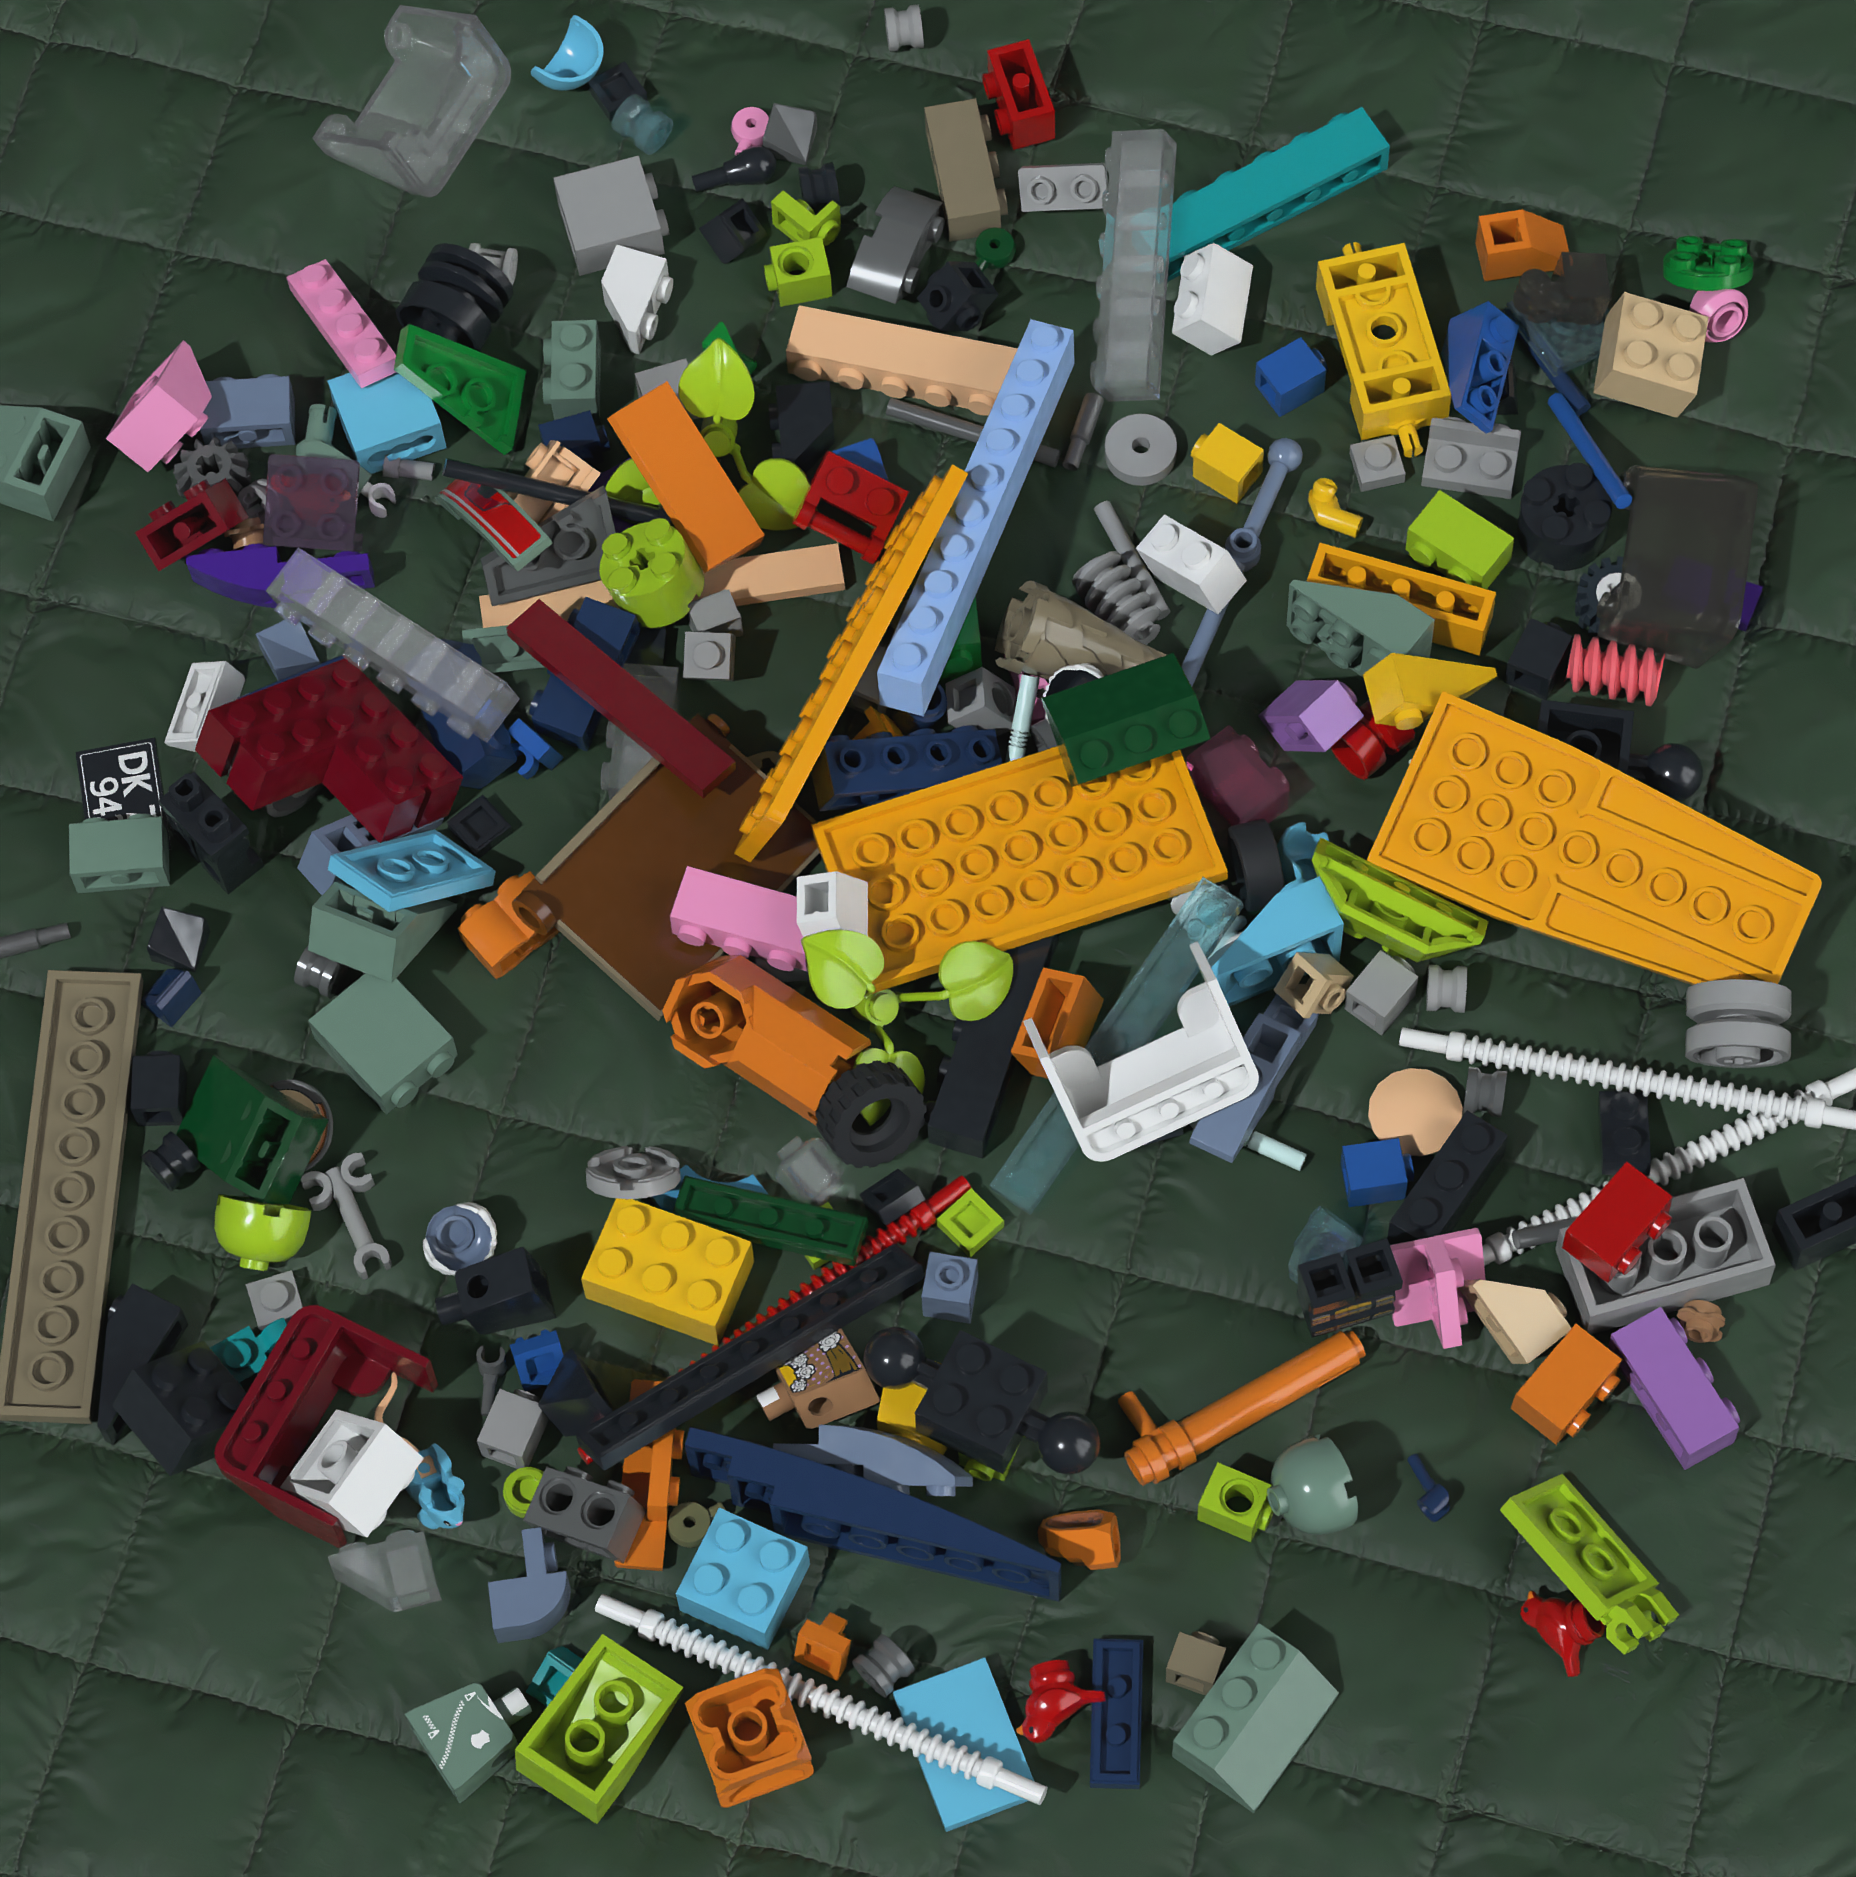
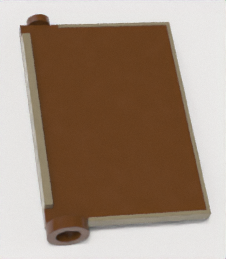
M697 713L689 723L735 760L736 770L705 798H702L652 757L512 901L513 910L530 929L538 934L546 935L555 927L657 1021L664 1016L662 1010L675 981L725 953L722 947L704 943L703 946L690 945L681 941L677 935L672 934L670 914L687 866L783 893L820 854L812 831V824L818 822L796 802H794L782 825L751 862L734 854L744 834L739 831L740 825L750 808L755 806L760 798L761 793L759 790L766 775L726 739L730 734V728L723 719L715 714H710L704 719Z

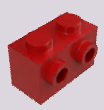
M1027 39L987 50L988 73L982 74V81L988 100L995 98L999 109H996L994 113L1000 135L1008 134L1013 150L1055 139V110L1030 40Z
M1626 1161L1566 1230L1562 1248L1609 1283L1618 1271L1626 1275L1634 1267L1642 1255L1638 1248L1649 1236L1656 1240L1668 1227L1672 1220L1669 1210L1673 1196Z

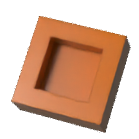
M832 1612L827 1615L821 1625L807 1619L798 1633L794 1660L838 1681L847 1666L851 1640L845 1637L846 1634L842 1633L848 1624V1620Z

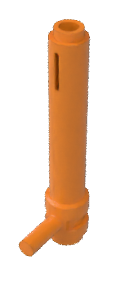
M1340 1331L1179 1422L1171 1420L1160 1427L1156 1426L1134 1392L1125 1393L1119 1398L1118 1404L1141 1436V1438L1132 1442L1133 1448L1124 1452L1131 1472L1142 1486L1151 1481L1154 1484H1158L1170 1476L1169 1471L1176 1467L1179 1470H1183L1197 1461L1196 1456L1355 1368L1360 1364L1359 1359L1366 1356L1364 1347L1353 1331L1346 1334Z

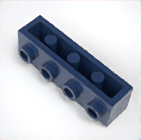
M974 725L961 726L949 733H935V730L930 728L920 729L911 732L908 736L893 737L891 732H878L867 736L865 739L850 740L847 735H837L828 738L811 770L819 811L868 807L1002 764L995 729L978 730L977 726Z

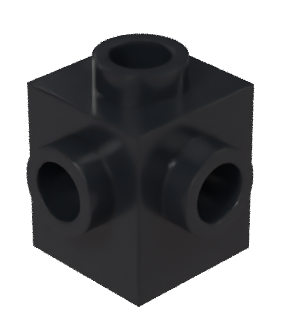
M947 261L941 269L930 276L927 282L928 285L917 299L926 310L929 322L940 331L968 332L982 321L983 313L999 294L975 262Z

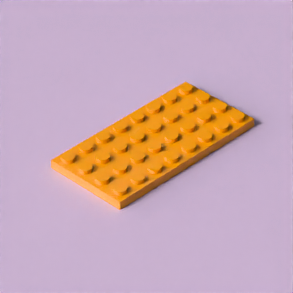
M1056 746L812 824V831L826 871H838L868 882V937L878 944L884 957L882 973L871 982L876 988L874 993L938 973L945 953L958 943L978 941L989 944L1001 951H1006L1228 879L1226 865L1180 750L1071 787L1061 755Z

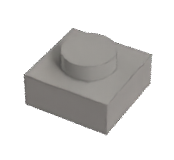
M1394 435L1350 445L1349 454L1361 492L1405 482L1406 474Z
M292 1270L246 1284L260 1333L270 1323L283 1317L288 1324L294 1313L303 1308Z

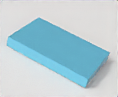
M435 829L330 855L328 866L330 872L388 912L493 886L496 873L489 865Z
M986 1658L893 1692L894 1700L905 1726L915 1723L917 1726L916 1730L919 1732L927 1728L931 1737L941 1734L942 1742L944 1743L953 1739L956 1748L966 1745L969 1754H973V1752L978 1750L981 1753L982 1759H985L987 1756L997 1758L1003 1762V1768L1034 1781ZM924 1754L917 1757L946 1832L1028 1801L996 1786L991 1790L979 1786L975 1777L966 1780L963 1771L953 1774L949 1765L941 1769L938 1766V1761L935 1759L933 1762L927 1763Z

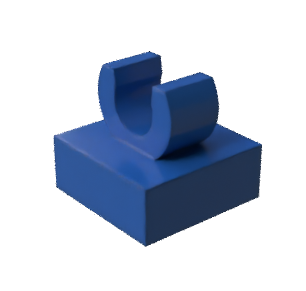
M520 718L507 730L518 742L511 744L516 758L519 755L526 756L525 764L518 770V773L525 779H529L536 774L539 762L552 771L564 758Z
M545 1329L541 1331L539 1336L526 1340L520 1337L516 1339L514 1344H510L523 1390L530 1391L548 1385L563 1357L556 1330L549 1332Z

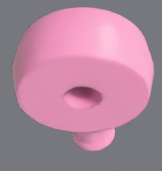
M747 107L738 111L733 117L731 133L738 143L735 155H738L750 146L763 145V136L769 116L762 109Z

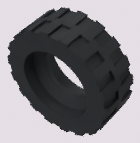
M873 1061L869 1064L862 1063L856 1065V1068L850 1071L847 1070L841 1074L837 1081H833L828 1087L829 1089L826 1094L822 1095L819 1101L820 1107L816 1111L818 1131L836 1156L847 1165L852 1164L855 1168H862L863 1166L871 1168L878 1166L880 1163H887L893 1160V1157L899 1153L902 1154L908 1149V1145L916 1140L920 1128L924 1126L926 1120L924 1113L927 1112V1108L923 1102V1095L907 1074L891 1062ZM886 1098L891 1101L886 1113L876 1123L861 1130L852 1129L853 1121L868 1105Z

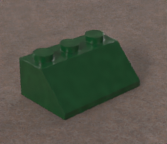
M1174 653L1041 698L1071 787L1211 739L1197 696Z

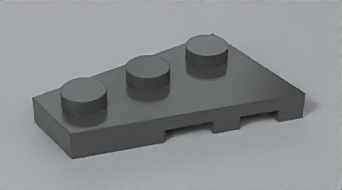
M604 485L538 524L553 543L520 571L517 572L495 550L480 559L492 606L601 579L599 566L604 553L602 544L609 535L616 533Z

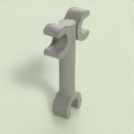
M353 1153L343 1160L341 1167L331 1168L325 1174L319 1171L305 1173L301 1178V1183L304 1190L310 1189L313 1186L323 1187L321 1194L309 1199L313 1211H321L327 1208L332 1203L333 1198L335 1199L357 1250L354 1255L355 1269L358 1276L365 1280L368 1278L364 1265L369 1258L376 1257L381 1259L386 1270L391 1269V1259L385 1247L374 1243L352 1191L366 1192L375 1185L371 1173L360 1178L351 1176L353 1170L366 1164L362 1153Z

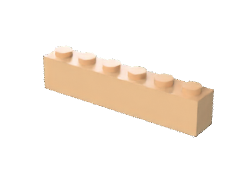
M799 305L786 349L788 373L795 374L803 380L816 381L821 379L839 383L841 386L852 390L866 388L881 391L892 398H903L906 396L925 400L937 407L951 405L969 409L978 415L988 416L1018 348Z

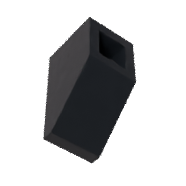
M830 381L776 386L777 403L768 404L771 431H780V442L772 443L773 458L789 460L806 473L835 443Z

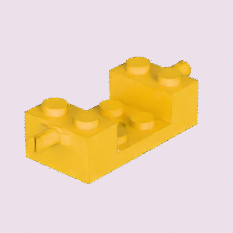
M1353 242V251L1351 243L1342 248L1345 256L1318 261L1316 291L1327 326L1334 325L1350 378V404L1361 440L1389 434L1399 435L1404 456L1411 458L1412 450L1414 456H1418L1423 452V448L1416 430L1421 427L1430 426L1432 418L1443 419L1449 417L1451 392L1405 243L1363 252L1360 243ZM1387 325L1395 330L1396 335L1390 339L1383 340L1375 337L1372 330L1377 326Z

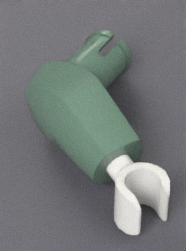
M314 404L310 406L305 440L296 446L298 463L310 474H325L338 478L351 493L352 498L357 499L360 493L368 498L371 512L377 517L385 518L387 510L382 504L377 503L376 500L387 498L396 504L392 487L385 483L375 485L369 483L372 474L334 448L332 438L335 420L338 415L335 408L330 406L327 415H324L326 405Z

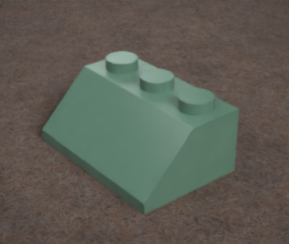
M1258 1623L1173 1740L1172 1757L1249 1811L1255 1813L1339 1696V1692L1298 1649Z

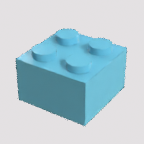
M718 1508L676 1592L679 1610L768 1650L810 1566L808 1547Z

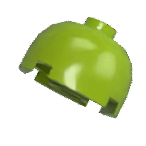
M219 1194L215 1210L214 1229L218 1242L224 1250L237 1257H241L240 1267L268 1271L269 1262H284L299 1251L304 1244L308 1232L312 1210L291 1204L261 1203L258 1200H252L250 1197Z

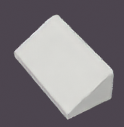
M227 661L192 663L164 743L171 747L196 752L195 747L208 710L237 700V697H240L245 682L244 675Z

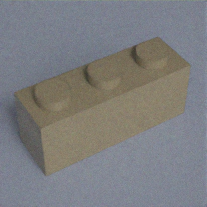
M976 98L924 107L925 131L940 201L943 202L942 210L949 242L978 237L982 231L988 228H1001V216L1008 215V207L1004 188L996 189L994 178L1000 177L996 152L987 151L986 141L992 140L988 115L979 114Z

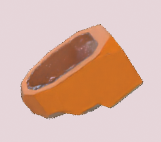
M1087 1510L1058 1514L1043 1519L1038 1527L1039 1543L1051 1556L1065 1558L1076 1566H1087L1090 1570L1116 1568L1119 1565L1121 1559L1120 1534L1117 1517L1112 1512Z

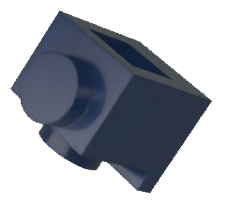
M590 410L538 425L541 442L547 446L550 440L558 441L561 443V447L564 446L591 467L602 463V453L610 451L604 425L595 427Z

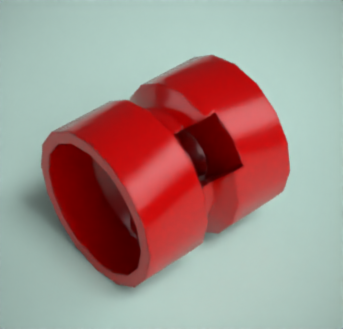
M1369 699L1359 707L1364 717L1330 747L1339 762L1351 774L1363 780L1370 777L1386 763V754L1393 756L1415 738L1414 729L1399 730L1396 726L1376 724Z

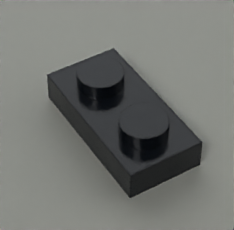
M1599 1091L1598 1117L1602 1175H1615L1627 1161L1645 1176H1650L1651 1151L1647 1097L1643 1096V1092L1631 1094L1630 1092Z

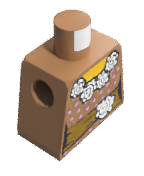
M842 1329L837 1330L774 1368L780 1383L756 1395L769 1421L795 1408L805 1427L809 1429L819 1427V1425L827 1424L880 1402L865 1367Z

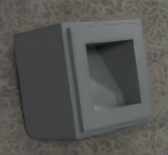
M774 103L763 136V147L769 149L775 159L807 165L818 129L816 113L806 109Z

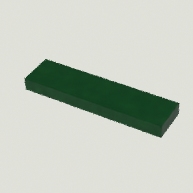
M684 1176L672 1212L675 1215L751 1241L754 1244L854 1267L869 1225L867 1217L689 1176Z

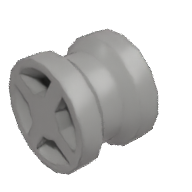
M919 4L910 5L907 10L897 11L893 7L884 8L889 52L898 51L901 46L911 45L915 49L924 48Z
M1439 965L1428 966L1426 1011H1437L1440 1007H1450L1454 1012L1465 1013L1467 990L1466 966H1457L1453 970H1442Z

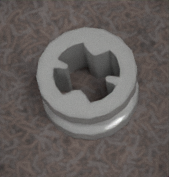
M267 479L255 480L249 486L244 487L237 497L249 518L259 517L261 524L278 515L284 505L282 494L272 489L271 481Z

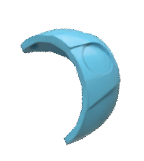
M573 15L570 19L566 36L557 53L544 69L534 66L531 70V75L542 85L558 91L573 90L584 85L595 76L602 62L604 53L603 43L598 32L587 21Z

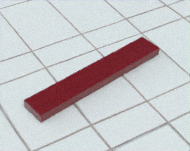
M540 599L506 627L508 637L702 798H705L736 770V762L733 758Z

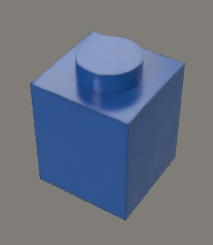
M1302 337L1256 362L1255 385L1277 415L1282 417L1325 391V378L1328 367L1322 354L1315 348L1311 350Z
M1399 1138L1342 1146L1340 1164L1349 1207L1405 1199L1407 1183L1414 1181V1169L1410 1153L1402 1154Z

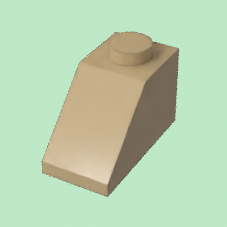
M1481 1279L1464 1280V1286L1458 1287L1512 1364H1529L1571 1330L1570 1325L1564 1318L1567 1316L1564 1305L1554 1294L1550 1292L1547 1294L1545 1290Z

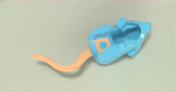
M395 1372L391 1374L392 1382L388 1392L375 1410V1421L384 1423L383 1413L397 1389L398 1380ZM401 1437L424 1458L416 1468L413 1480L405 1488L410 1497L422 1507L417 1513L418 1520L425 1527L433 1530L439 1527L449 1529L462 1525L465 1505L462 1490L465 1484L463 1480L453 1476L451 1470L452 1463L449 1456L436 1443L432 1444L428 1449L419 1451L407 1439Z

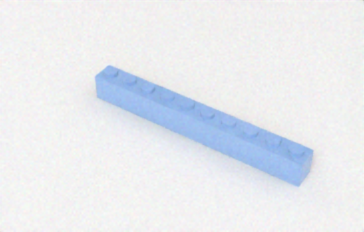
M1030 320L965 469L968 476L937 533L877 671L880 705L924 717L1075 364L1074 330Z

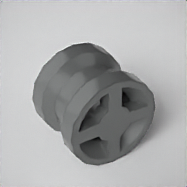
M307 946L297 964L294 981L295 984L304 988L309 986L316 987L320 995L332 998L342 986L349 966L308 951Z
M1469 1067L1463 1113H1466L1467 1110L1471 1113L1481 1110L1487 1111L1491 1117L1501 1118L1507 1071L1497 1070L1493 1074L1482 1073L1479 1068Z
M883 1634L874 1640V1647L867 1655H858L852 1661L861 1677L883 1697H887L894 1691V1683L900 1677H908L915 1671L912 1662L905 1653Z

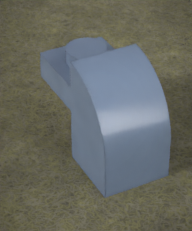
M541 1527L522 1530L527 1577L488 1582L493 1630L498 1643L535 1638L548 1632L561 1620L569 1605L571 1589L567 1572L549 1573L558 1571L554 1542H545Z

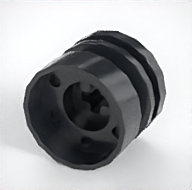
M437 244L433 247L426 258V262L418 272L419 281L411 284L397 307L396 315L403 328L411 324L480 352L492 332L491 323L497 322L503 313V309L514 294L513 287L506 275L497 266L478 253L459 245Z

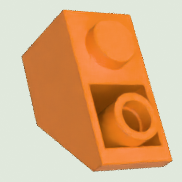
M1523 209L1479 216L1475 244L1484 282L1572 268V260L1563 225Z

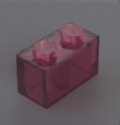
M1228 725L1187 756L1186 766L1193 784L1231 826L1260 819H1266L1269 824L1288 809L1289 782L1277 767L1272 766L1269 768L1259 757L1258 748L1247 735L1242 734L1239 736Z

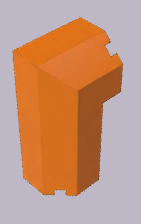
M742 955L719 956L677 979L662 1010L666 1023L669 1021L672 1023L674 1034L670 1037L674 1049L704 1069L722 1063L814 1125L818 1123L816 1111L820 1107L819 1101L822 1095L826 1094L830 1084L833 1081H837L841 1074L853 1069L859 1054L871 1045L869 1038Z

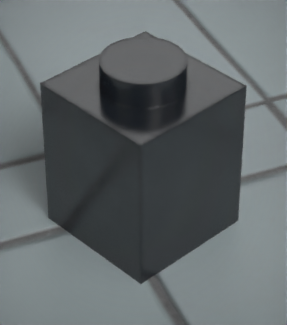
M1530 618L1507 663L1505 683L1543 700H1547L1569 658L1573 636L1567 634L1557 624L1552 622L1542 623Z
M161 1050L151 1051L146 1056H133L131 1111L137 1125H181L186 1114L187 1071L181 1056Z

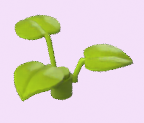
M716 338L683 371L678 386L680 400L691 414L704 418L700 434L714 456L721 457L728 453L732 454L741 478L747 482L738 493L759 527L768 530L797 528V526L792 524V521L810 486V482L801 468L783 458H771L762 461L756 466L753 476L748 472L740 453L741 447L735 443L738 430L736 420L744 418L751 410L755 396L754 384L745 363L736 351L723 339ZM632 458L616 469L605 487L607 496L652 507H657L660 504ZM621 518V519H623V520H625V521H628V522H630V523H632V524H635V525L641 523V522H637V521H632V520H628V519Z
M837 929L820 931L801 939L807 960L809 980L816 996L827 1006L836 1009L850 1008L852 1014L857 1019L870 1023V1032L876 1034L884 1045V1051L878 1048H866L855 1060L853 1069L857 1067L856 1065L862 1063L869 1064L873 1061L894 1063L898 1069L901 1068L907 1074L921 1094L924 1091L925 1075L920 1061L908 1051L900 1050L894 1052V1044L883 1030V1025L891 1023L896 1018L899 1011V1003L940 1001L949 998L950 1010L954 1017L966 1021L980 1020L993 1013L1001 1005L1009 991L1013 977V960L1009 953L983 942L965 941L951 947L945 953L940 963L938 976L945 990L939 992L894 993L889 989L874 993L876 988L871 982L882 973L884 957L880 947L872 938L859 932ZM888 1098L881 1099L864 1108L860 1113L869 1126L876 1123L886 1113L891 1101Z

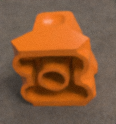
M764 1668L698 1692L685 1703L713 1779L721 1807L728 1808L807 1779L814 1773L811 1763L812 1757L779 1669Z

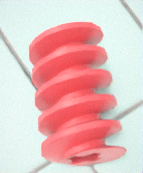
M1574 634L1566 680L1567 678L1571 679L1574 693H1579L1584 683L1589 682L1591 695L1596 697L1603 685H1607L1609 699L1615 700L1621 689L1624 688L1628 703H1633L1638 694L1644 692L1645 704L1651 707L1657 698L1665 653L1660 661L1656 662L1653 648L1648 647L1641 659H1638L1635 645L1629 644L1623 655H1619L1617 641L1613 640L1609 643L1606 650L1601 652L1599 638L1593 637L1587 648L1584 649L1580 634Z

